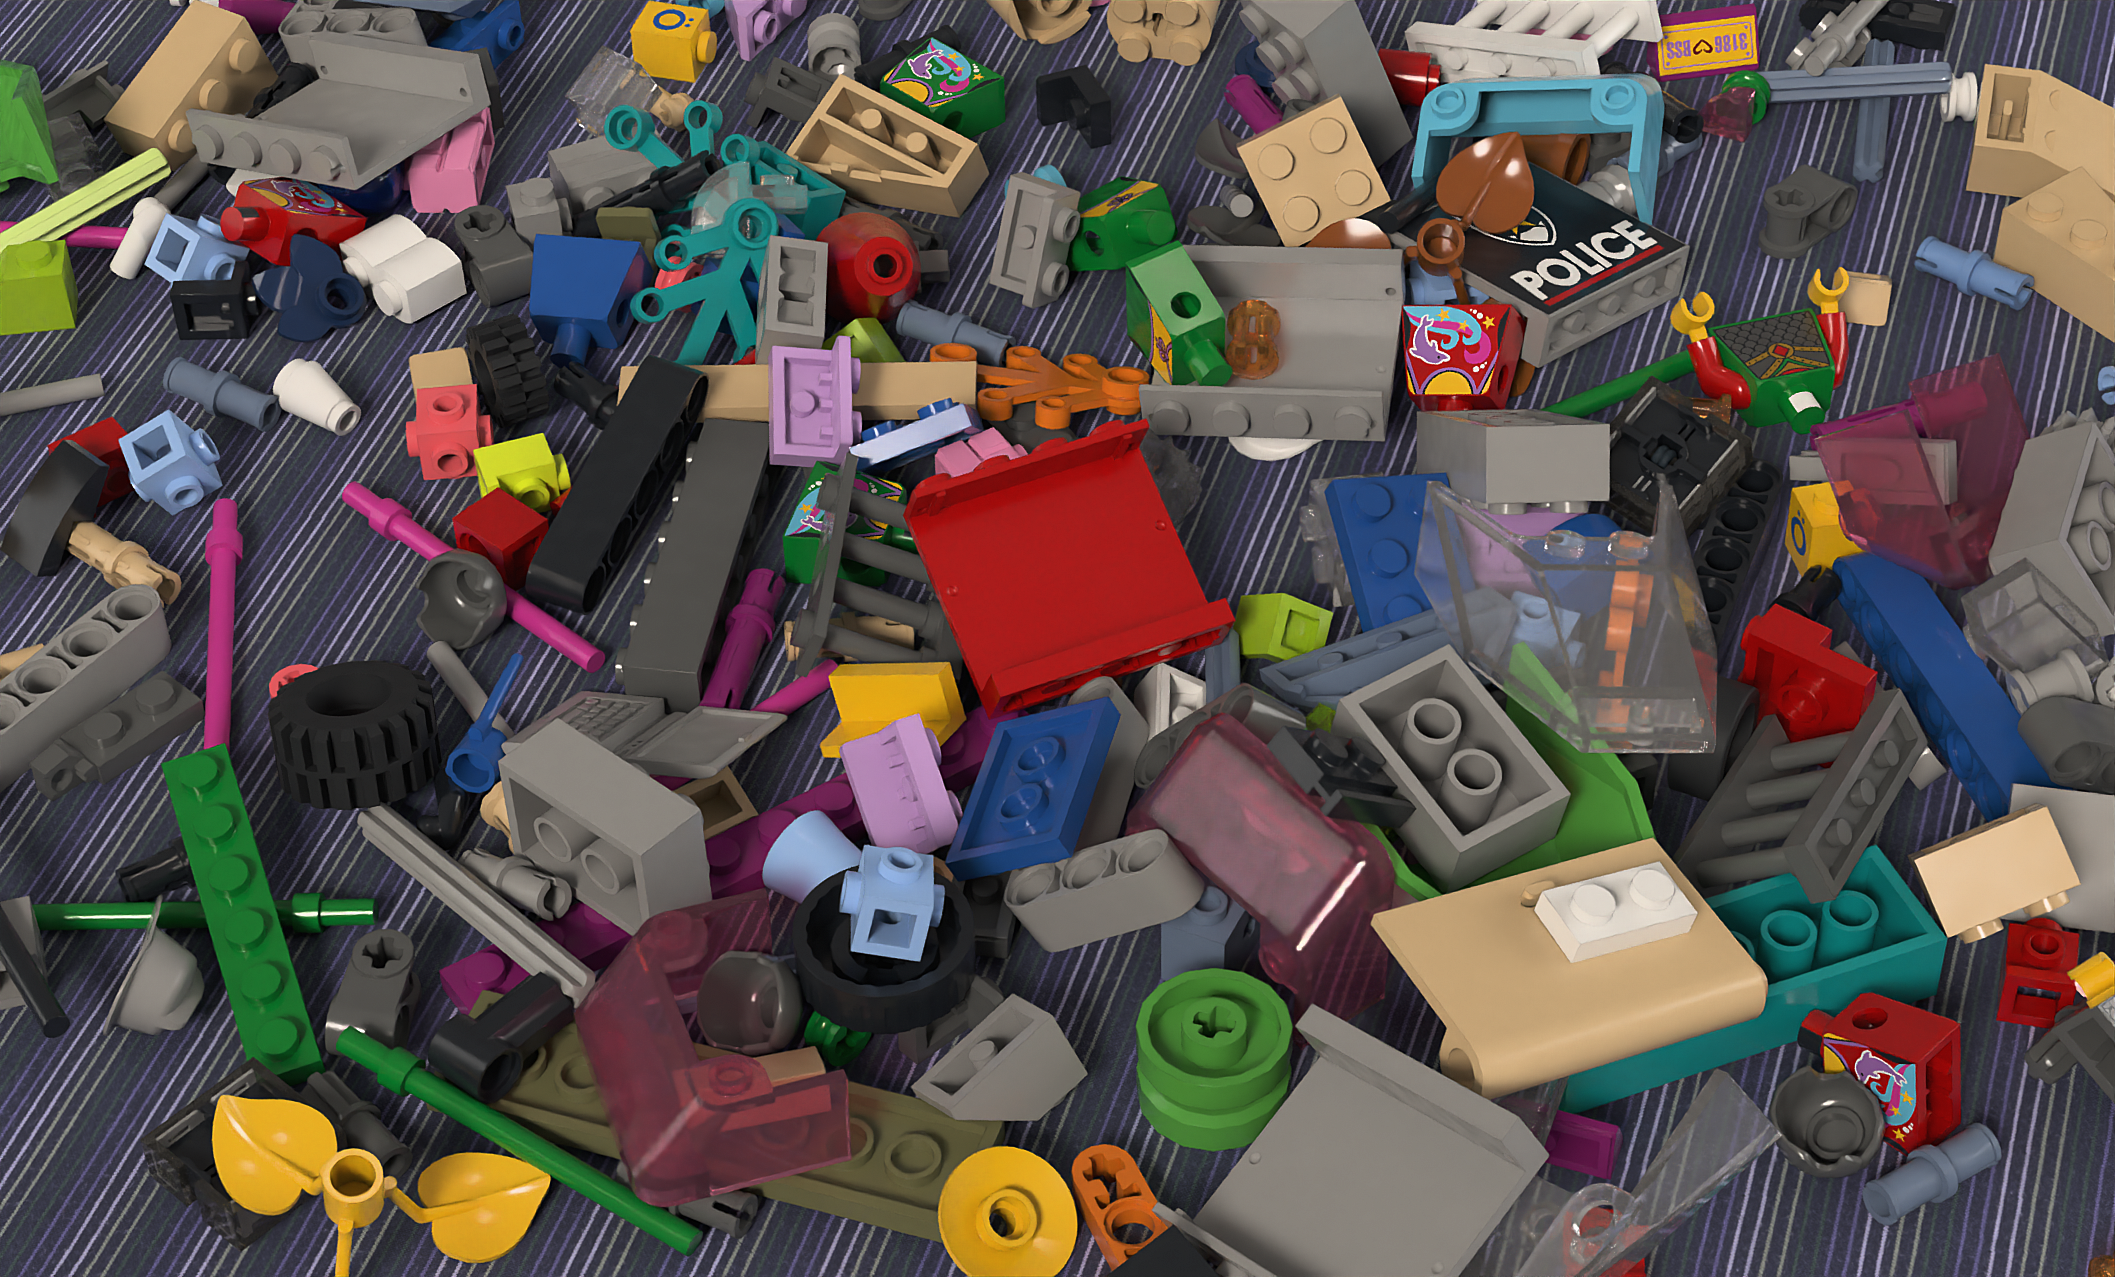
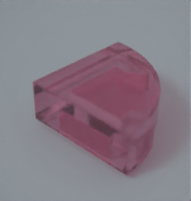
M1733 87L1729 88L1727 92L1707 100L1698 113L1704 120L1702 131L1744 143L1752 129L1755 89Z

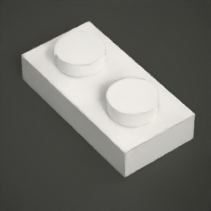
M1660 861L1542 891L1534 909L1571 963L1688 933L1698 914Z

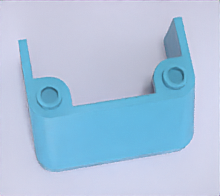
M1639 73L1469 78L1441 85L1428 93L1421 106L1411 175L1414 187L1416 189L1448 164L1452 137L1494 136L1507 132H1518L1520 135L1632 133L1628 165L1629 180L1639 221L1652 225L1665 108L1661 87L1654 78Z

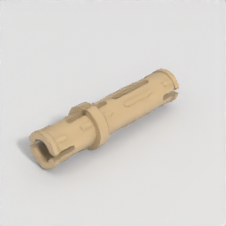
M73 521L65 546L66 551L101 571L104 579L116 589L132 584H143L154 588L159 593L163 608L164 601L168 605L175 601L181 590L182 582L180 576L151 560L144 547L136 542L121 541L92 521Z

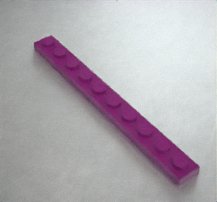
M983 706L966 713V720L940 747L941 764L938 768L946 791L951 790L955 793L976 782L997 723L1028 716L1029 714L1024 709L989 720ZM845 772L706 840L705 848L710 866L709 879L713 905L691 923L766 887L762 874L770 849L781 833L794 820L807 812L814 810L824 812L852 843L867 837L868 833L847 773ZM583 902L570 906L560 918H556L553 915V921L544 919L535 924L593 972L646 946ZM495 944L439 970L443 990L461 1014L467 1015L470 1013L482 990L505 995L531 975Z

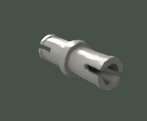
M478 847L474 848V853L471 850L465 851L458 860L462 866L518 911L525 909L543 919L553 921V915L556 918H560L569 909L572 891L566 880L537 872L535 866L527 860L517 856L503 859Z

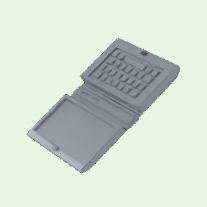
M580 691L502 743L501 748L507 755L558 717L581 733L587 732L592 734L601 742L604 748L628 763L640 765L648 774L706 779L716 775L741 756L748 748L787 720V716L780 713L698 706L688 714L686 712H674L671 715H667L664 710V698Z

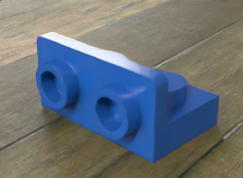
M504 0L491 13L480 10L472 18L456 20L428 47L461 52L487 47L493 68L495 69L525 42V29L521 19L519 0Z

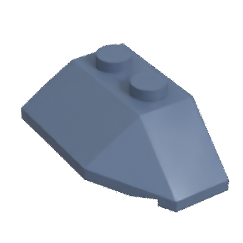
M1490 588L1259 669L1263 683L1286 702L1331 725L1333 724L1339 699L1448 644L1451 645L1481 684L1487 688L1495 681L1521 620L1520 609L1510 599L1495 589Z

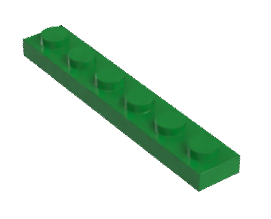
M223 743L161 763L249 1069L254 1070L256 1081L260 1085L266 1084L272 1090L274 1087L282 1090L306 1082L307 1078L315 1072L325 1073L326 1069L226 744Z

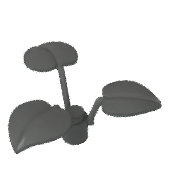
M1303 99L1289 100L1282 121L1317 103ZM1215 118L1198 137L1194 151L1196 160L1204 167L1228 177L1237 179L1250 177L1236 147V144L1244 141V139L1232 133L1218 118ZM1259 197L1254 211L1247 218L1237 217L1226 208L1204 205L1192 209L1186 220L1191 230L1212 239L1221 246L1279 247L1281 241L1278 232L1258 224L1266 210L1261 197ZM1391 199V201L1355 219L1367 220L1378 226L1377 220L1379 215L1398 201Z

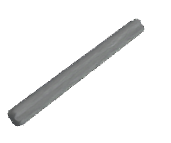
M380 802V806L371 807L368 811H361L359 813L357 823L363 828L362 833L365 838L532 976L541 971L556 981L564 996L572 1003V1008H584L589 999H596L598 997L600 985L595 982L596 976L592 970L390 806Z

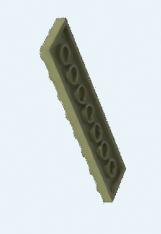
M482 990L468 1015L474 1019L477 1018L504 995ZM573 1012L574 1020L523 1061L520 1077L514 1087L497 1102L486 1104L547 1141L620 1160L624 1159L628 1151L639 1150L684 1169L689 1165H697L702 1168L704 1177L740 1191L943 1243L939 1230L938 1205L941 1191L949 1175L962 1161L972 1154L987 1148L1002 1146L1005 1140L1004 1121L955 1120L922 1099L827 1076L830 1106L689 1133L676 1073L755 1057ZM435 1071L434 1074H435L436 1076H438V1077H440L441 1079L445 1080L446 1082L452 1084L453 1086L457 1087L458 1089L464 1091L462 1088H460L459 1086H457L456 1084H454L452 1081H450L449 1079H447L445 1076H443V1075L440 1074L439 1072ZM426 1103L428 1110L442 1113Z

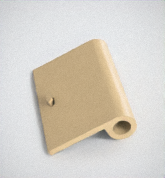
M1654 837L1376 913L1371 921V926L1447 1027L1439 1054L1442 1074L1488 1100L1758 1018L1764 1011L1768 994V982L1763 969L1754 962ZM1660 861L1698 913L1688 933L1571 963L1534 909L1542 891Z

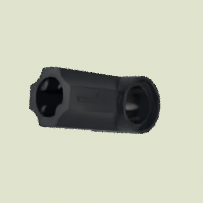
M540 971L535 976L529 975L477 1018L474 1019L467 1014H460L446 1021L431 1041L428 1050V1062L433 1069L480 1102L485 1104L495 1103L514 1087L520 1077L523 1061L574 1020L572 1003L564 996L558 983Z

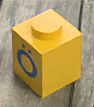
M648 1L630 30L635 74L695 83L705 65L712 63L715 58L717 36L715 32L710 30L708 9Z
M1845 479L1792 488L1784 544L1802 577L1811 566L1820 565L1821 573L1813 580L1815 582L1824 573L1826 568L1832 570L1834 560L1838 557L1868 551L1873 518L1853 481Z

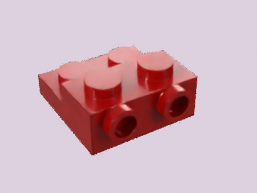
M1775 603L1764 616H1754L1743 633L1740 647L1746 654L1744 668L1737 681L1759 689L1760 705L1755 730L1764 716L1776 714L1788 739L1792 743L1854 730L1874 698L1878 671L1830 650L1832 629ZM1834 761L1817 765L1827 769L1831 768Z

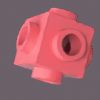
M477 384L417 389L416 421L406 422V440L409 457H420L424 481L477 476L473 450L494 445L491 415H481Z

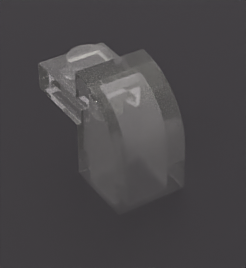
M739 162L723 167L711 175L697 193L691 214V235L721 225L726 209L732 203L744 198L762 200L778 214H805L807 210V185H794V176L763 175L760 176V185H749V162ZM743 218L740 223V230L747 238H750V219ZM727 248L699 255L692 259H706V257L722 259Z

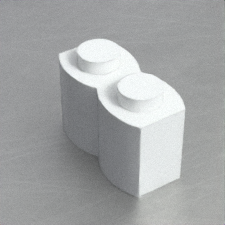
M392 215L339 244L343 273L356 278L361 284L365 295L375 299L379 308L386 315H393L405 323H414L467 293L462 263L457 255L441 241L435 238H427L416 224L402 215Z

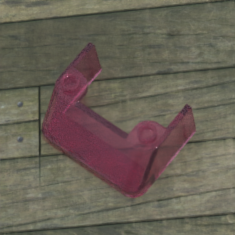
M1999 353L1908 382L1928 439L1956 440V502L1943 504L1908 409L1814 439L1839 506V524L1845 537L1849 541H1854L1864 551L1955 591L1981 584L1993 575L1989 564V550L1993 545L1998 530L2002 509L2005 507L2014 479V472L2018 467L2025 441L2031 439Z
M1218 713L1194 727L1128 814L1125 837L1152 829L1165 831L1191 865H1195L1261 923L1259 960L1266 974L1274 982L1283 983L1295 994L1293 1042L1302 1050L1310 1045V1043L1295 1025L1312 1003L1347 1022L1384 999L1389 949L1371 926V921L1374 914L1392 909L1395 880L1394 867L1388 852L1376 836L1359 822L1325 817L1319 810L1326 802L1322 797L1307 795L1266 747L1264 742L1231 715Z
M765 888L665 911L652 916L641 925L576 1008L575 1021L578 1042L632 1190L640 1200L647 1204L658 1207L676 1206L852 1160L848 1079L844 1069L772 1087L765 1068L751 1057L729 1054L699 1061L676 1002L697 996L705 971L727 951H759L773 955L769 896Z

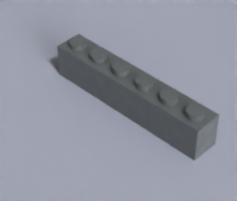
M705 418L698 442L691 441L688 445L686 454L687 475L684 481H677L675 483L672 497L673 516L671 521H663L661 524L658 540L659 557L657 562L648 563L644 580L645 599L643 604H635L630 619L631 640L628 647H620L615 664L617 685L625 686L626 695L664 698V710L667 715H671L674 712H686L688 714L698 707L702 701L727 636L725 631L727 615L739 603L780 472V465L770 464L769 423Z

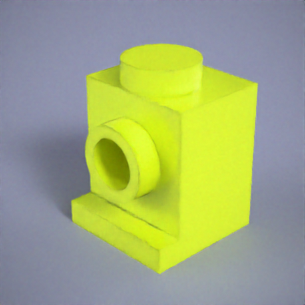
M544 433L473 450L481 498L496 488H500L537 513L551 510L550 503L560 496V491L571 487L564 456L562 453L552 455Z

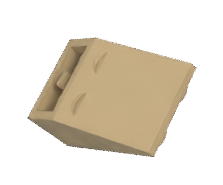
M1985 64L1976 109L1966 191L2024 198L2082 166L2115 203V109L2043 71Z

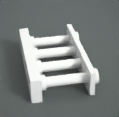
M1477 0L1478 5L1454 25L1417 21L1405 31L1409 51L1432 53V64L1442 66L1441 82L1445 83L1469 78H1498L1500 75L1507 77L1600 75L1597 59L1621 38L1659 42L1663 38L1656 0ZM1489 23L1502 25L1498 30L1483 29ZM1532 28L1546 30L1542 35L1526 34ZM1576 33L1591 35L1585 41L1570 39Z

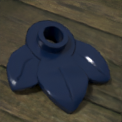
M294 234L291 238L289 248L290 266L269 269L256 274L252 278L253 288L261 302L271 310L282 313L277 326L278 335L291 341L301 343L313 342L323 337L330 328L343 329L351 327L360 320L366 309L367 300L361 284L353 276L343 273L342 264L337 252L328 245L305 235ZM336 296L340 298L345 304V309L333 307L327 301V297Z

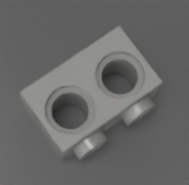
M774 235L769 236L759 276L755 364H768V356L772 346L821 349L825 334L828 243Z

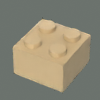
M1339 93L1236 144L1237 150L1285 247H1298L1312 240L1321 230L1335 222L1355 219L1391 201Z
M2037 803L1907 855L1938 927L1947 938L1958 934L1960 940L1964 941V944L1977 941L2004 929L2000 917L2023 908L2025 914L2029 913L2030 917H2035L2069 903L2070 900L2066 890L2081 885L2048 807Z

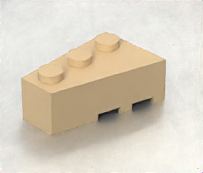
M193 0L103 120L124 153L136 157L150 148H157L167 159L171 171H175L197 153L196 146L192 143V132L186 116L187 110L193 108L204 111L211 110L216 113L233 116L237 113L244 115L253 108V100L263 88L273 85L279 76L244 16L199 0Z
M841 73L785 153L845 190V196L854 198L859 202L960 218L989 175L977 143Z
M2081 166L2003 209L1993 262L2022 274L2033 276L2034 285L2030 287L2031 289L2115 343V203Z

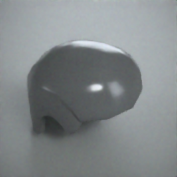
M459 548L441 553L430 560L423 572V576L415 584L416 589L423 591L425 597L424 607L416 619L419 627L433 643L445 641L454 652L471 648L482 642L504 620L507 609V596L503 579L496 566L485 556Z
M731 950L723 953L705 971L697 993V1022L707 1043L711 1047L751 1057L776 1054L779 1049L786 1047L797 1033L804 1010L801 981L785 960L759 951Z
M1811 1066L1799 1068L1777 1085L1769 1107L1777 1147L1793 1167L1805 1174L1819 1178L1852 1176L1858 1170L1867 1168L1879 1154L1886 1129L1878 1098L1860 1081H1856L1855 1077L1848 1071H1843L1839 1074L1818 1073Z

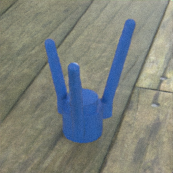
M515 653L511 656L480 716L475 723L469 726L463 739L448 757L445 768L446 774L460 788L466 791L481 793L490 789L495 782L501 781L498 761L506 756L501 745L508 739L500 730L493 728L492 723L523 663L524 658L520 653Z

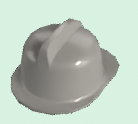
M159 895L138 955L126 975L106 1019L103 1029V1035L106 1037L111 1034L116 1026L150 1035H160L165 1030H180L185 1027L201 1001L205 986L202 974L197 967V959L190 951L156 926L163 899L162 895Z

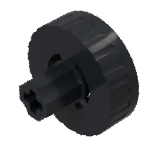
M859 865L840 871L818 884L799 906L792 930L796 975L801 981L802 995L818 1014L826 1017L832 1023L840 1027L850 1028L852 1031L874 1034H898L931 1024L934 1020L942 1018L951 1012V1009L962 1001L965 993L972 985L973 975L976 971L974 917L968 900L955 884L939 873L934 872V884L944 885L945 888L944 904L939 926H929L920 962L853 952L852 956L850 955L851 914L840 912V898L846 871L858 872Z

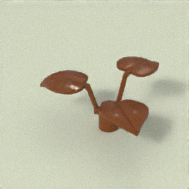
M1518 132L1502 133L1480 140L1461 151L1448 162L1438 178L1436 200L1443 212L1462 219L1458 221L1457 219L1436 218L1428 221L1418 233L1417 246L1407 247L1403 254L1404 267L1412 261L1418 260L1421 268L1428 274L1438 277L1449 276L1452 280L1459 305H1471L1462 278V271L1459 268L1464 259L1465 236L1463 231H1466L1471 223H1473L1477 229L1484 233H1505L1518 227L1526 219L1533 205L1534 181L1525 156L1522 138ZM1346 219L1335 222L1321 230L1305 247L1391 249V244L1387 235L1372 222L1363 219ZM1490 298V299L1486 300L1485 302H1483L1482 304H1503V303H1501V302L1495 300L1494 298ZM1519 313V315H1520V316L1523 318V320L1526 322V326H1527L1528 317H1526V316L1522 315L1521 313ZM1520 355L1508 397L1515 398L1523 395L1529 387L1535 371V366L1521 359Z

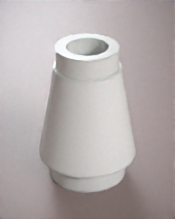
M295 359L284 366L275 379L273 393L278 397L280 407L283 410L329 431H333L338 436L348 434L359 422L361 416L360 407L353 403L350 397L318 362H306L304 359Z

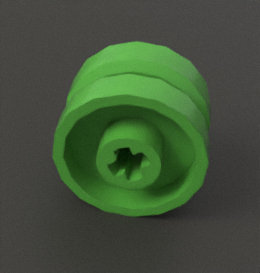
M1220 968L1187 971L1159 984L1142 1003L1136 1023V1051L1139 1059L1136 1067L1137 1094L1141 1112L1155 1130L1183 1147L1212 1152L1242 1148L1253 1143L1291 1094L1292 1069L1290 1058L1293 1044V1026L1286 1003L1270 985L1244 972Z

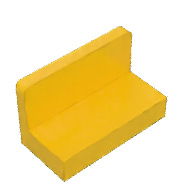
M950 662L840 664L828 678L842 722L819 745L824 758H841L839 749L846 742L875 734L895 720L919 713L924 728L928 727L933 731L941 747L966 720Z

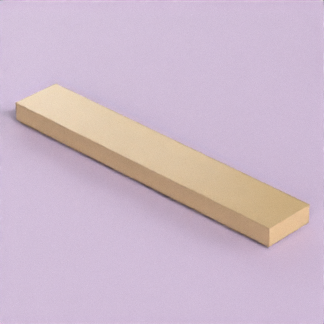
M976 361L860 363V384L857 394H852V411L861 412L862 420L920 419L917 413L919 409L947 398H951L953 403H964L976 410ZM768 364L684 365L708 373L709 376L708 395L696 423H704L705 418L769 422ZM621 366L617 406L639 366Z

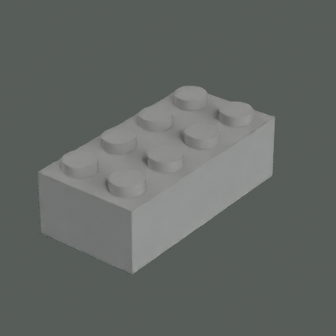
M1240 0L1243 10L1239 12V16L1248 30L1257 37L1260 45L1256 48V53L1264 65L1273 72L1276 80L1272 83V87L1286 105L1291 99H1303L1318 104L1339 93L1376 169L1413 138L1355 0Z
M1537 409L1417 411V474L1446 472L1456 504H1470L1472 509H1488L1489 514H1527V503H1531V507L1550 508V512L1585 513L1588 512V501H1609L1610 424Z

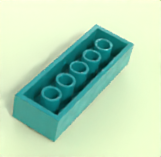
M1877 844L1865 848L1838 896L1832 901L1811 904L1798 879L1791 873L1778 875L1704 899L1754 962L1763 969L1766 975L1768 994L1764 1011L1760 1016L1749 1021L1543 1083L1542 1085L1558 1110L1576 1114L1797 1041L1800 1026L1810 1012L1819 1009L1836 1017L1863 993L1872 992L1905 1004L1937 994L1948 939Z

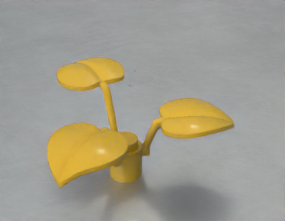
M221 1095L215 1110L212 1131L214 1160L221 1183L235 1202L252 1212L273 1216L290 1210L299 1200L303 1190L314 1196L323 1192L325 1211L328 1217L338 1225L335 1277H349L353 1231L355 1228L371 1224L379 1217L385 1198H389L415 1222L421 1224L432 1222L433 1241L436 1247L445 1255L466 1263H484L503 1257L520 1243L529 1230L550 1188V1174L544 1173L525 1161L490 1153H457L433 1162L421 1173L418 1180V1195L425 1207L421 1208L397 1187L395 1177L387 1176L383 1178L381 1163L370 1152L351 1148L337 1153L335 1130L330 1121L321 1112L308 1105L284 1099H247L232 1095Z

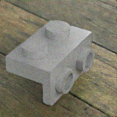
M1024 172L1010 175L989 281L990 284L1023 295L1022 304L1032 309L1059 299L1069 277L1066 260L1070 242L1074 239L1080 224V213L1077 211L1080 197L1079 191Z

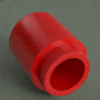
M1380 48L1378 56L1399 105L1421 107L1428 93L1440 86L1442 66L1432 64V53Z

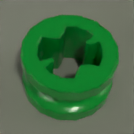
M1742 70L1732 73L1723 83L1722 91L1718 97L1717 106L1720 114L1734 125L1749 126L1759 122L1765 115L1767 104L1770 101L1771 89L1769 83L1763 76L1753 71ZM1741 92L1752 96L1748 104L1737 100Z
M815 1011L806 1025L804 1038L805 1043L809 1047L816 1046L818 1052H822L823 1057L831 1065L842 1066L860 1054L867 1045L872 1033H861L852 1031L844 1026L840 1027Z

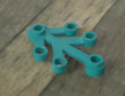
M702 100L693 101L686 107L683 117L684 124L690 133L691 157L704 150H708L709 155L712 153L715 155L713 135L718 132L722 125V112L714 103ZM619 105L608 114L604 124V133L607 141L614 148L629 152L639 151L657 168L662 166L673 167L685 161L655 134V124L646 110L629 105ZM705 109L707 111V121L701 127L699 115ZM637 122V132L633 138L632 128ZM731 134L726 137L721 145V158L728 165L729 200L718 191L716 185L687 199L684 207L676 211L669 212L664 210L654 215L657 221L663 215L703 209L716 222L695 228L671 224L661 232L662 239L671 235H678L679 233L683 237H687L721 225L724 212L732 203L744 198H753L751 168L757 163L760 156V148L754 138L741 134ZM740 143H743L745 152L742 159L738 161L736 149ZM743 218L740 223L741 232L745 223L748 222L747 238H754L757 231L755 223L749 218ZM669 243L665 249V256H678L682 258L681 249L677 251L674 244Z
M744 198L732 203L726 209L721 225L687 237L671 235L662 239L656 245L654 259L657 265L667 272H676L686 268L691 263L693 257L727 248L716 271L661 290L655 287L643 289L637 292L631 300V313L638 322L643 324L659 322L666 317L669 311L703 300L677 360L672 362L681 365H702L725 313L737 344L733 355L734 364L744 357L745 351L749 347L756 348L757 327L740 278L749 261L759 284V276L769 236H778L779 223L773 209L762 200ZM743 218H749L755 223L757 231L754 238H747L742 234L740 223ZM669 243L676 244L682 251V259L679 264L671 263L665 256V249ZM645 295L654 297L658 302L659 309L655 316H648L642 310L641 302Z

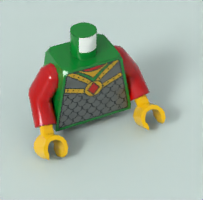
M1838 267L1834 275L1836 290H1828L1821 284L1819 268L1808 284V296L1814 304L1821 307L1820 315H1815L1812 308H1806L1707 328L1706 331L1705 324L1714 314L1715 308L1711 297L1705 292H1699L1693 299V311L1697 316L1689 312L1684 298H1681L1671 312V324L1677 331L1690 337L1691 344L1686 346L1702 392L1706 396L1734 409L1749 426L1759 428L1788 422L1795 433L1808 434L1811 433L1810 428L1812 425L1823 423L1825 413L1830 409L1832 391L1842 385L1849 358L1845 312H1839L1838 302L1849 285V276L1843 267Z

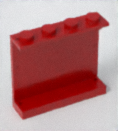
M1146 418L1126 425L1122 420L1109 421L1092 430L1089 436L1070 442L1064 437L1054 438L1038 445L1031 454L1012 460L1007 455L995 456L981 462L974 468L973 472L953 478L948 473L936 474L921 481L912 491L903 517L989 720L1076 692L1082 685L1097 677L1108 676L1116 679L1219 645L1235 623V617L1226 598L1211 603L1207 602L1139 447L1150 427Z

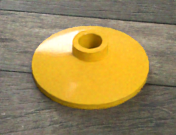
M1008 1146L991 1147L978 1151L962 1161L952 1171L941 1191L938 1205V1223L941 1238L954 1263L968 1277H1054L1062 1270L1070 1258L1077 1237V1212L1073 1197L1060 1174L1048 1162L1034 1153ZM992 1213L1000 1215L1006 1221L1007 1234L1005 1237L999 1236L993 1230L989 1220Z

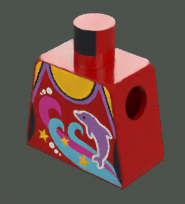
M277 177L243 181L238 187L233 207H228L223 211L220 226L224 237L229 241L241 242L273 264L290 266L289 248L294 234L305 235L328 245L337 252L340 261H342L339 244L364 231L367 217L308 181Z
M1402 305L1401 316L1408 396L1421 411L1505 409L1526 331V322L1513 305Z
M1872 992L1860 994L1836 1017L1819 1009L1813 1010L1806 1016L1798 1032V1045L1823 1058V1073L1839 1074L1843 1071H1848L1855 1077L1856 1081H1860L1878 1098L1886 1129L1882 1141L1908 1157V1154L1922 1145L1931 1144L1937 1146L1961 1124L1960 1023Z

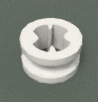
M1965 72L1963 77L1959 79L1955 78L1952 73L1951 91L1948 94H1941L1939 96L1940 113L1944 122H1952L1955 116H1961L1965 122H1972L1974 120L1977 109V82L1973 72Z

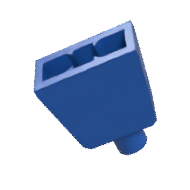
M536 234L533 250L529 312L530 318L542 340L553 344L550 361L559 368L565 366L568 370H571L569 363L572 361H578L584 366L589 347L616 349L623 344L634 320L630 309L631 300L637 292L649 287L654 273L640 242Z

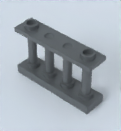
M847 452L837 474H825L816 500V508L825 512L807 609H800L790 638V645L799 647L794 674L807 677L820 649L823 648L871 664L950 662L956 685H958L961 679L963 657L920 555L845 532L849 512L909 531L903 517L906 504L853 487L859 456ZM840 557L925 583L926 591L934 593L933 601L929 600L927 605L839 578L837 574ZM832 602L919 629L918 636L927 639L926 647L922 646L918 652L829 624Z
M1897 688L1876 693L1855 729L1842 733L1791 743L1776 714L1763 717L1671 859L1703 899L1725 893L1731 883L1791 873L1798 879L1811 904L1836 899L1928 744V740L1901 689ZM1834 761L1831 768L1799 774L1803 767ZM1811 799L1806 807L1776 812L1779 805ZM1787 838L1781 847L1751 852L1755 844Z

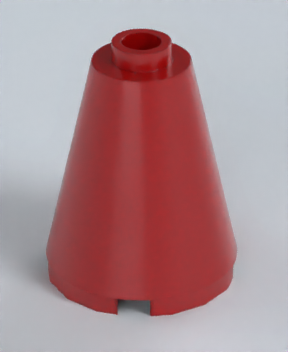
M858 212L842 216L822 229L815 241L828 243L825 312L847 325L856 318L875 317L882 325L898 317L903 305L908 303L909 299H914L921 278L920 257L910 235L895 221L880 214ZM875 259L877 260L880 268L879 276L876 274L874 270Z

